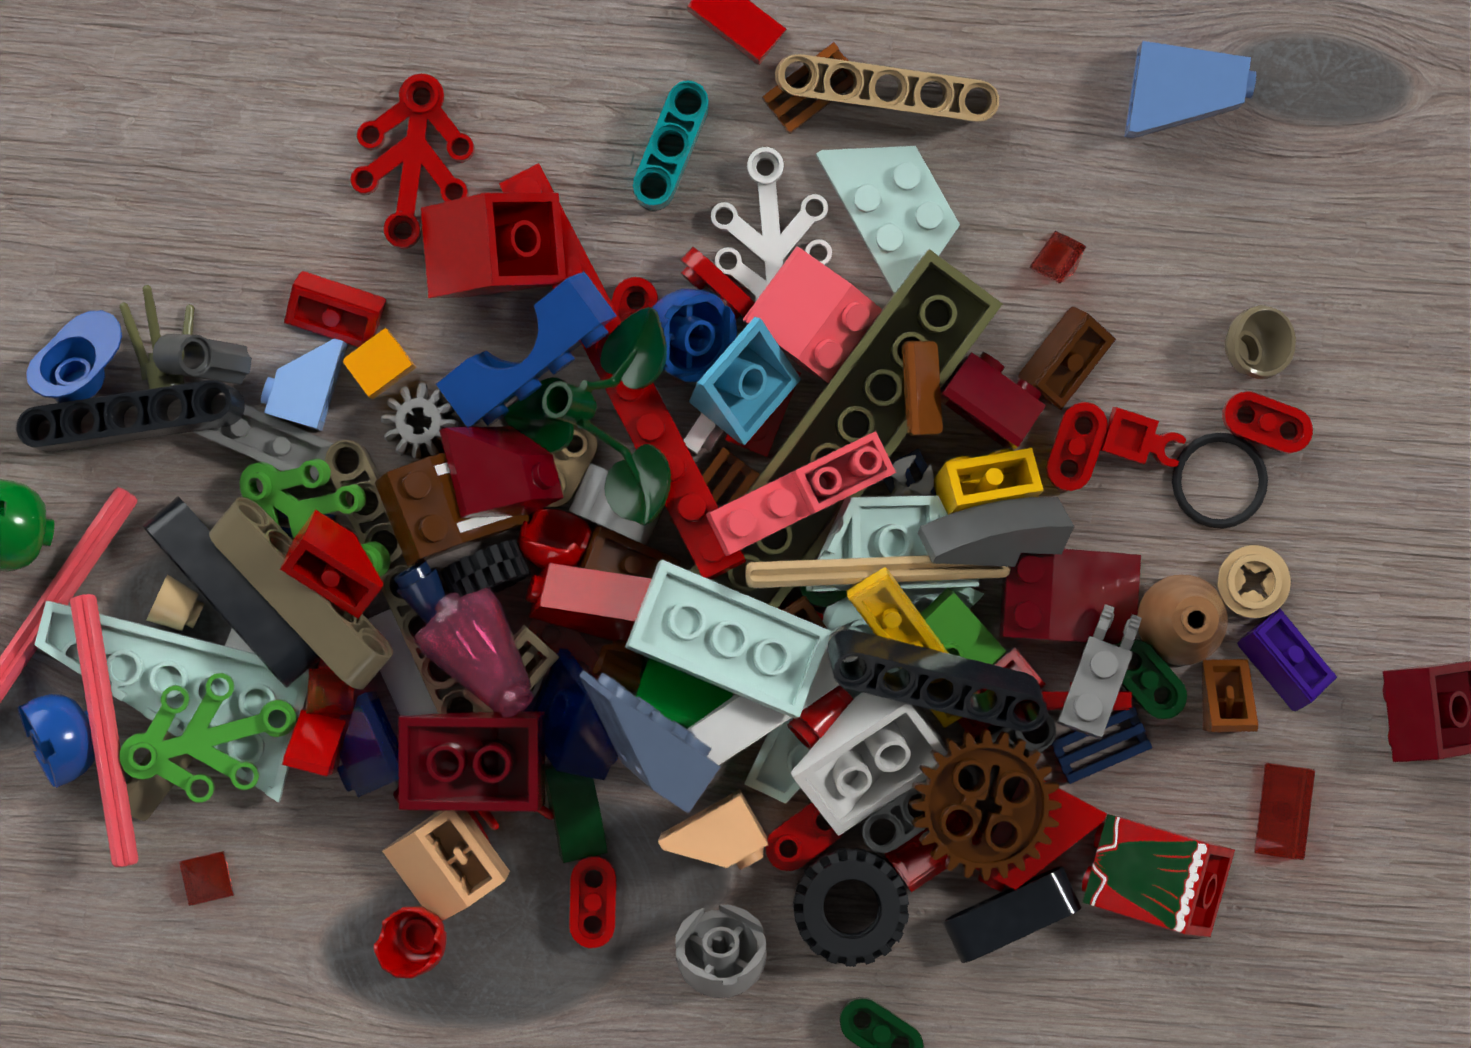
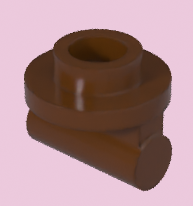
M617 640L613 641L612 644L602 646L599 659L594 665L593 673L600 676L603 672L625 687V690L631 693L635 692L641 682L640 673L645 662L644 656L625 648L627 641Z

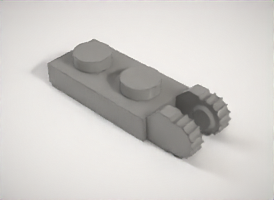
M1106 604L1100 615L1093 637L1089 636L1057 723L1100 740L1103 737L1133 652L1130 649L1142 619L1132 614L1131 618L1127 620L1120 647L1107 643L1103 639L1107 629L1112 624L1115 608Z

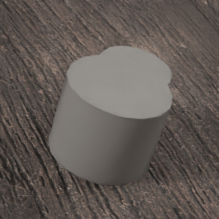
M590 463L569 511L648 546L665 505L658 516L645 526L620 517L611 509L605 497L604 486L609 471Z

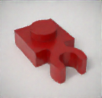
M1113 407L1100 451L1140 464H1145L1148 454L1151 453L1159 464L1176 467L1179 461L1166 456L1165 446L1170 441L1185 444L1186 438L1175 432L1155 434L1159 423L1158 420Z

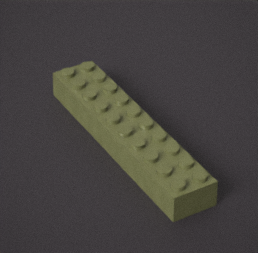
M928 249L746 494L875 431L888 457H890L907 434L902 346L904 343L910 341H934L937 343L941 388L1003 303ZM866 488L848 497H860ZM844 499L741 549L747 562L712 579V581L778 608L793 587L751 588L746 583L747 564L750 562L814 560L828 537ZM694 563L689 571L702 576Z

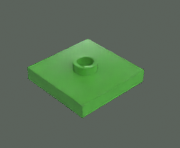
M948 587L920 613L949 654L993 665L1007 652L961 599Z

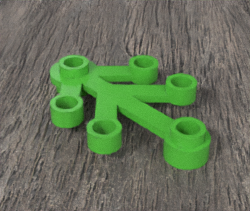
M322 459L309 460L304 462L299 468L281 472L271 464L258 462L246 467L240 477V491L243 497L257 503L279 526L277 509L288 516L293 539L315 510L322 514L335 511L350 514L361 510L366 503L364 490L355 484L340 487L335 493L300 501L284 490L301 484L308 488L325 485L330 479L331 472L328 464ZM312 466L316 467L319 472L317 481L311 477L310 469ZM257 478L263 484L262 493L257 488ZM348 491L354 496L353 506L346 502V493ZM378 542L361 544L378 575L381 577L386 574L390 567L388 550Z
M216 673L207 680V692L182 736L163 741L176 713L185 710L190 702L188 691L182 686L173 685L163 691L161 695L162 705L146 733L135 734L123 743L119 756L120 763L128 775L137 779H149L159 775L186 790L187 796L192 801L198 803L207 801L213 795L215 789L213 780L205 774L193 775L170 761L169 758L188 754L230 777L233 785L238 789L248 790L254 787L259 780V770L256 765L248 761L240 762L213 746L266 732L273 737L285 736L292 731L296 724V711L289 702L277 699L268 702L261 709L260 714L208 728L223 700L228 699L233 694L235 688L234 681L228 674ZM216 678H223L228 682L229 690L225 695L219 696L212 691V682ZM173 690L181 692L184 696V703L179 708H173L167 703V695ZM281 710L285 713V725L274 727L270 724L269 714L272 711ZM143 747L150 751L151 761L148 764L140 765L135 761L134 753L138 748ZM248 767L253 771L254 779L251 783L242 784L237 780L236 773L239 768ZM201 779L207 782L209 786L207 795L199 797L192 792L191 786L195 780Z

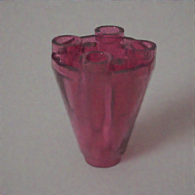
M484 588L460 597L458 593H451L442 598L435 607L437 614L414 637V641L422 653L493 711L500 712L503 717H512L523 711L531 703L534 695L530 691L531 682L499 599L490 588Z

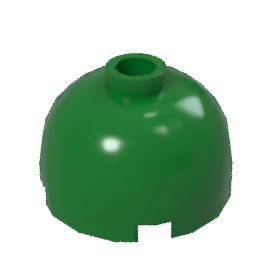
M0 479V571H16L32 563L38 557L42 546L50 547L55 522L53 519L46 518V505L36 491L25 484Z

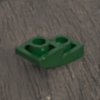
M584 757L545 766L548 805L554 817L559 856L563 863L608 853L600 806L588 758Z

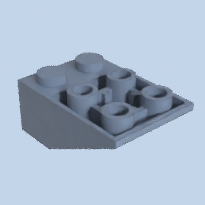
M583 670L580 678L622 764L653 791L689 813L720 769V766L707 756L712 748L676 721H671L662 715L659 710L640 697H635L625 690V687L602 672L600 677L596 679Z

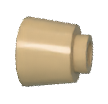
M167 574L146 621L181 631L184 625L194 628L204 603L196 600L199 595L197 592Z

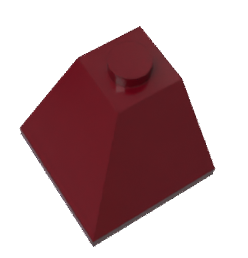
M447 427L440 430L461 518L529 515L564 498L553 454L514 427Z

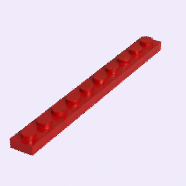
M539 163L499 183L503 193H554ZM560 204L566 279L585 272L617 315L604 326L609 332L605 337L587 349L582 344L600 380H606L613 375L607 373L602 368L600 363L601 352L608 336L622 321ZM621 380L616 387L605 388L635 448L637 449L644 444H650L661 450L665 455L671 471L670 491L665 506L702 577L712 580L747 562L741 550L728 556L725 555L706 514L719 507L654 383L643 389L634 390L626 387Z

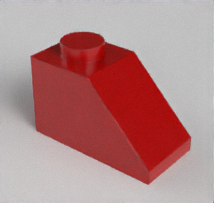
M318 510L313 512L295 536L280 567L281 571L357 619L384 584L356 535Z
M315 702L313 710L302 709L286 749L282 765L323 776L337 773L351 720L340 717L341 708Z

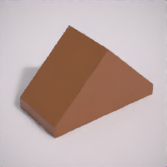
M1212 659L1202 661L1204 731L1258 732L1259 725L1248 659Z

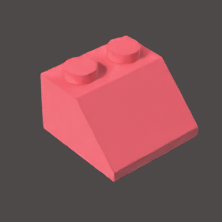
M796 247L745 315L743 321L749 324L754 317L761 318L785 355L804 370L829 383L881 313L882 309L854 285L801 248Z

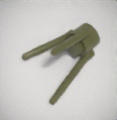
M144 285L142 289L152 349H154L155 343L161 335L152 288L150 285ZM122 302L119 307L140 364L142 380H148V388L154 389L185 384L184 375H170L161 372L155 365L153 353H149L147 356L127 303ZM191 304L187 305L185 309L182 334L193 335L195 308ZM184 349L182 351V360L184 359Z

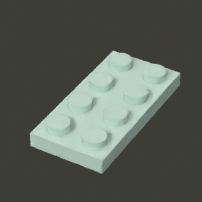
M661 560L658 562L625 648L796 719L800 717L832 631Z

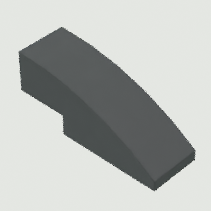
M1026 497L978 505L946 515L920 526L918 535L932 563L1015 567L1021 553L1062 555L1074 525L1058 497Z

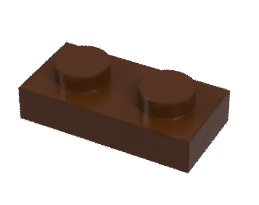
M595 526L579 568L652 579L659 561L664 560L679 566L681 560L606 527Z

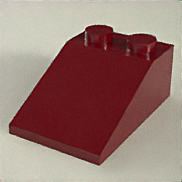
M1064 549L1062 555L1021 553L1015 567H1010V574L1003 578L999 637L1087 642L1089 636L1093 637L1100 615L1106 604L1115 608V615L1103 641L1110 644L1119 643L1123 639V630L1127 620L1131 618L1132 614L1136 616L1138 614L1141 555Z
M495 711L399 716V810L538 812L544 806L545 712Z

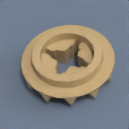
M1250 545L1231 552L1219 567L1217 588L1224 604L1240 616L1248 618L1268 616L1277 611L1288 597L1291 586L1289 569L1281 556L1267 547ZM1241 566L1252 574L1264 572L1266 569L1269 570L1264 575L1265 578L1260 582L1263 588L1262 592L1266 595L1265 598L1255 590H1249L1241 594L1238 593L1246 582V578L1243 575L1244 571L1240 568Z

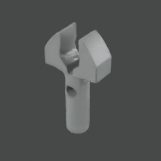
M916 455L894 462L893 467L896 473L891 475L894 481V489L890 496L928 495L934 486L932 466L929 465L919 482L912 483L909 487H906L907 479L905 472L916 458Z

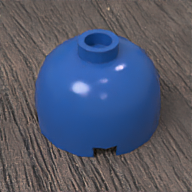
M682 288L663 296L652 307L659 315L666 339L667 358L663 371L685 382H698L736 339L737 325L732 309L725 306L721 298L705 290Z
M48 694L18 706L19 716L27 738L31 736L36 749L33 752L51 785L58 788L85 774L95 761L88 711H83L74 699L60 694Z

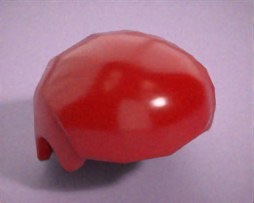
M540 509L534 512L529 523L527 521L523 522L518 537V544L522 555L530 563L542 570L549 563L574 567L584 557L590 541L591 530L585 520L573 513L559 509Z
M404 906L390 914L389 917L382 921L379 939L374 943V953L381 968L395 978L413 979L430 972L438 965L445 952L447 933L444 924L438 915L423 906Z

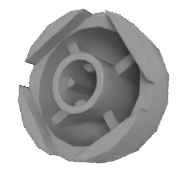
M719 905V910H711L704 913V908H701L682 921L675 936L678 968L685 982L700 994L712 998H731L742 994L759 980L765 967L766 938L763 934V927L759 920L745 909L732 905Z

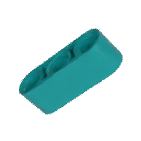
M687 80L673 86L633 181L635 198L647 210H662L674 198L707 118L709 110L708 95L703 86L697 82ZM683 94H694L700 99L701 107L696 113L685 115L677 110L675 107L676 101ZM674 135L683 141L684 148L680 154L674 157H667L659 151V142L665 136ZM659 177L664 180L667 185L664 195L657 199L645 197L641 192V186L646 179Z

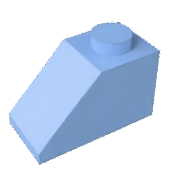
M334 338L278 368L275 378H267L262 391L261 403L266 404L264 413L322 431L348 344Z

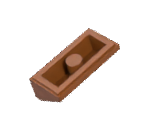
M934 341L906 342L902 346L907 434L909 433V436L940 434L943 430L938 345Z

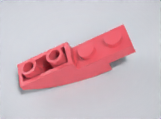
M875 431L706 514L725 555L728 556L895 474L896 471Z

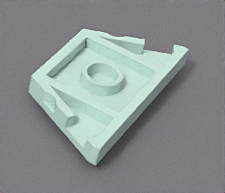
M916 146L821 150L816 153L817 159L893 294L923 254L930 249L939 256L960 226Z
M937 495L846 497L817 560L928 555L918 535L920 526L948 514ZM979 579L897 583L902 589L978 587ZM856 584L806 586V591H843Z

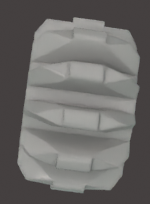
M419 383L417 398H413L407 386L401 387L400 393L405 400L402 405L393 398H389L386 401L390 408L397 411L396 416H381L383 424L396 425L395 429L384 434V439L387 442H391L402 437L395 450L401 456L413 444L412 456L415 461L422 459L423 446H427L431 456L440 454L435 444L438 439L442 442L440 430L447 427H459L458 421L444 419V416L453 413L455 410L450 403H446L439 408L437 407L444 397L439 388L427 400L428 388L425 383ZM423 410L424 416L432 420L429 429L423 427L425 431L423 434H417L416 428L409 425L411 415L417 418L415 412Z

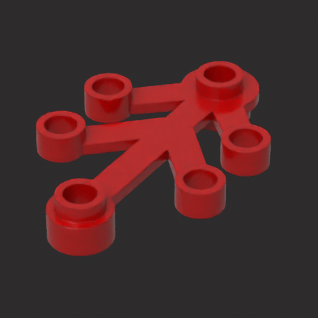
M424 73L408 77L400 87L399 102L374 121H367L359 126L357 130L359 143L367 150H376L384 144L386 133L409 118L407 136L368 166L356 168L352 172L350 179L352 187L358 193L369 195L377 190L379 180L403 163L397 210L384 223L386 239L391 245L399 249L413 247L421 237V225L415 217L422 165L440 187V194L444 202L451 201L447 198L446 191L449 186L454 184L461 186L463 189V194L460 198L469 196L466 184L451 174L426 141L428 120L446 140L447 152L454 161L466 162L470 160L475 152L474 143L468 135L461 133L442 109L445 96L440 82L433 76ZM421 89L430 92V100L424 105L414 102L415 93ZM369 128H375L379 131L378 140L371 144L366 143L363 140L364 132ZM458 140H465L469 144L468 152L462 156L455 155L452 151L453 144ZM365 172L372 174L373 182L370 187L360 188L357 185V178L360 174ZM407 223L411 225L412 233L407 239L396 237L395 230L399 224Z

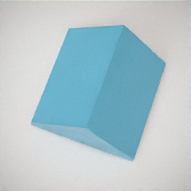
M754 317L697 382L689 403L734 440L745 445L800 382L801 378L762 319Z

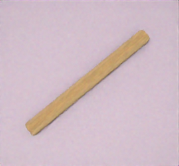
M929 555L750 562L746 566V583L751 588L858 584L885 566L897 582L1006 578L1010 574V567L932 563Z

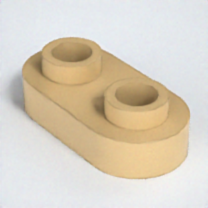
M573 424V436H579L583 440V447L577 453H571L567 448L557 453H552L558 477L561 480L564 498L547 507H561L573 498L589 464L592 463L597 453V437L584 429L578 428L575 424Z

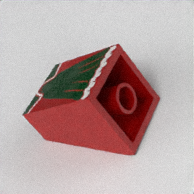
M1107 814L1106 821L1098 826L1095 834L1094 846L1097 848L1093 866L1087 868L1082 880V891L1085 892L1083 903L1183 934L1211 937L1235 849Z

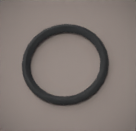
M1229 433L1207 434L1193 440L1178 456L1177 460L1179 463L1178 466L1173 468L1172 475L1174 496L1179 507L1198 524L1220 529L1235 527L1252 517L1262 505L1268 485L1266 465L1254 446L1243 438ZM1225 442L1238 446L1251 457L1257 468L1259 480L1255 498L1247 509L1232 518L1212 519L1200 514L1187 502L1183 493L1181 480L1186 461L1198 448L1209 443Z

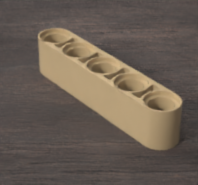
M803 54L789 55L783 58L775 70V80L778 87L783 92L794 96L968 121H985L997 112L999 106V95L996 88L983 80ZM795 61L803 63L809 71L807 83L800 88L791 87L785 80L786 68ZM839 68L847 69L852 74L854 81L852 89L844 95L837 94L830 86L831 75ZM886 74L895 78L898 83L897 95L889 101L881 100L875 92L877 80ZM929 81L938 83L943 91L941 102L932 108L927 107L920 98L922 87ZM976 87L982 89L987 96L986 108L978 114L971 113L965 105L967 93Z

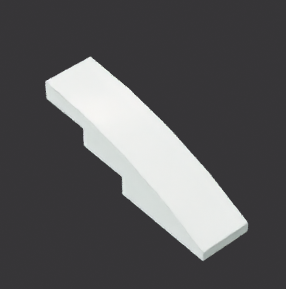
M843 625L834 629L829 641L836 633L848 630L847 627ZM827 646L802 710L839 685L834 679ZM852 656L846 658L843 662H851L858 657ZM736 694L687 730L712 748L707 756L720 765L792 717Z

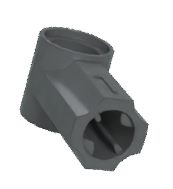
M165 334L158 339L153 349V360L156 367L166 374L185 375L237 385L242 384L246 375L250 374L252 358L247 352V346L207 339L200 335ZM184 349V359L182 360V351Z

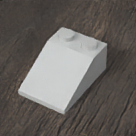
M861 693L853 699L821 739L816 742L790 773L839 836L913 788V782H922L928 777L919 767L920 765H926L934 768L937 763L931 755L932 750L938 751L944 756L949 752L939 732L920 706Z

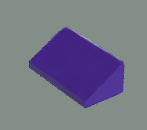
M1280 608L1267 616L1237 643L1239 648L1292 711H1298L1312 703L1337 678L1335 673Z

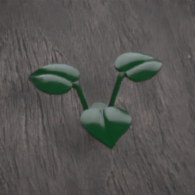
M647 307L633 313L608 336L601 352L600 363L607 373L613 375L611 378L594 382L583 380L579 387L568 384L560 378H546L540 381L542 386L522 401L518 400L509 406V412L503 416L509 426L514 427L551 454L563 450L570 444L574 434L573 424L577 425L580 429L588 431L618 451L624 460L616 462L609 470L604 486L605 497L609 506L617 515L644 526L651 523L658 516L669 495L671 471L665 455L661 450L650 444L641 445L632 454L626 446L590 423V420L594 417L597 410L596 400L592 395L593 390L616 387L621 380L626 387L639 390L651 385L661 374L667 358V345L657 311Z

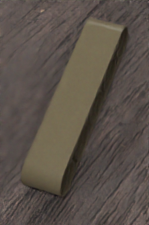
M238 497L210 530L209 536L211 541L346 684L356 689H364L393 656V649L390 643L363 614L357 619L280 570L293 540L257 503L245 497Z

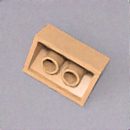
M741 789L662 832L658 840L662 850L725 868L736 863L739 870L763 858L762 848L768 845L767 836Z

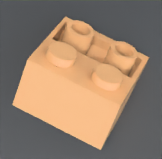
M438 810L382 851L421 906L438 915L441 921L468 908L506 881L510 872L467 811Z

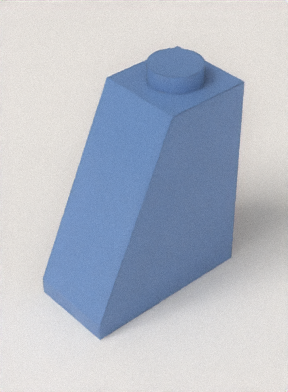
M1142 41L1137 49L1124 137L1137 138L1239 109L1245 102V98H1252L1255 89L1256 71L1249 70L1251 57Z

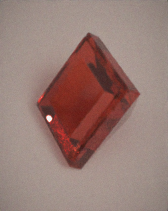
M1055 231L1029 268L1061 284L1076 272L1086 246Z
M309 669L306 714L352 715L354 688L342 681L332 669Z
M224 851L179 861L189 906L234 896Z

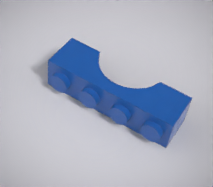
M585 272L567 278L534 305L538 319V335L533 350L523 362L505 361L488 351H484L467 358L436 383L466 427H472L483 421L487 427L491 426L509 412L506 404L517 396L522 401L542 386L538 378L548 370L554 375L572 363L575 358L571 352L583 344L587 349L609 333L604 326L617 315Z

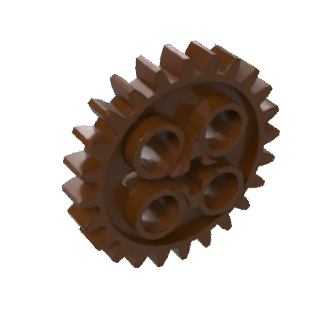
M982 729L980 739L975 742L968 731H964L963 745L959 747L951 739H946L949 753L944 756L938 751L932 750L931 755L937 764L934 768L920 765L919 769L928 778L926 782L912 783V787L923 794L921 799L910 801V806L913 809L920 810L923 815L912 820V825L917 828L927 827V831L919 838L920 843L927 845L935 842L936 845L933 847L930 856L937 860L947 854L945 868L950 872L959 863H962V875L968 879L973 874L975 867L979 868L981 878L984 881L989 880L992 868H996L1003 878H1007L1008 864L1012 862L1017 868L1024 871L1025 864L1022 856L1027 853L1038 860L1040 855L1034 846L1037 841L1044 844H1051L1052 842L1043 833L1045 827L1059 826V822L1048 816L1050 810L1061 808L1059 801L1048 797V794L1059 789V784L1052 781H1044V778L1053 769L1048 764L1035 766L1041 756V753L1036 749L1023 755L1026 741L1023 739H1017L1010 747L1009 734L1005 731L1000 732L995 742H992L991 734L987 729ZM967 765H977L980 770L978 783L970 788L961 787L958 782V775L961 769ZM993 765H998L999 771L989 792V798L996 804L994 809H986L984 811L980 841L977 844H973L972 837L977 830L982 815L981 811L975 806L977 799H986L989 790L991 768ZM1011 777H1021L1024 781L1022 795L1013 800L1006 799L1003 795L1004 783ZM958 809L965 810L968 814L966 827L959 832L948 831L946 827L948 815ZM1001 821L1010 822L1012 826L1010 839L1002 844L993 843L990 837L993 826Z

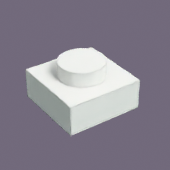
M701 413L684 439V442L690 451L698 455L703 447L711 451L722 435L723 430Z

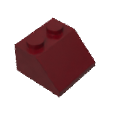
M971 352L941 393V403L1005 449L1015 450L1024 440L1046 406L1038 400L1042 393L1021 378L1017 383L1011 381L1002 374L1005 366L989 354L982 352L978 357Z
M1471 661L1383 671V697L1387 706L1388 742L1392 750L1393 762L1440 760L1471 754Z

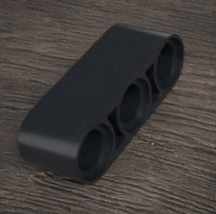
M1059 866L1029 879L1016 890L1009 888L943 920V924L961 963H967L1076 913L1082 907L1063 866Z

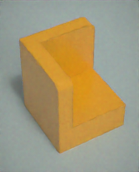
M384 328L343 359L345 366L371 399L378 397L417 368L387 328Z

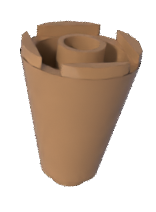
M1180 574L1158 581L1144 593L1138 606L1137 616L1142 618L1138 632L1142 641L1149 644L1163 661L1170 664L1191 665L1207 659L1219 648L1227 631L1228 614L1221 595L1210 583L1196 576ZM1193 612L1195 617L1193 628L1187 622L1188 615Z

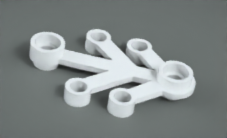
M769 147L756 149L752 152L747 162V171L750 178L758 183L762 235L740 218L736 208L730 203H718L711 211V222L716 229L731 233L765 262L766 280L743 264L740 253L734 248H722L715 256V266L726 276L735 278L756 296L755 302L782 267L783 259L814 223L821 222L828 212V204L825 198L817 194L809 195L802 201L801 211L780 234L776 181L782 176L784 163L781 155L775 149ZM760 161H771L774 165V171L767 176L759 174L756 167ZM810 201H818L823 206V212L819 216L812 217L806 212V205ZM720 209H728L732 212L733 219L729 224L723 225L717 222L715 215ZM821 239L811 241L807 245L805 252L810 254L811 248L817 245L824 247L827 251V257L820 262L826 266L832 257L831 246ZM727 253L733 254L737 259L736 266L730 270L722 268L719 263L721 256Z

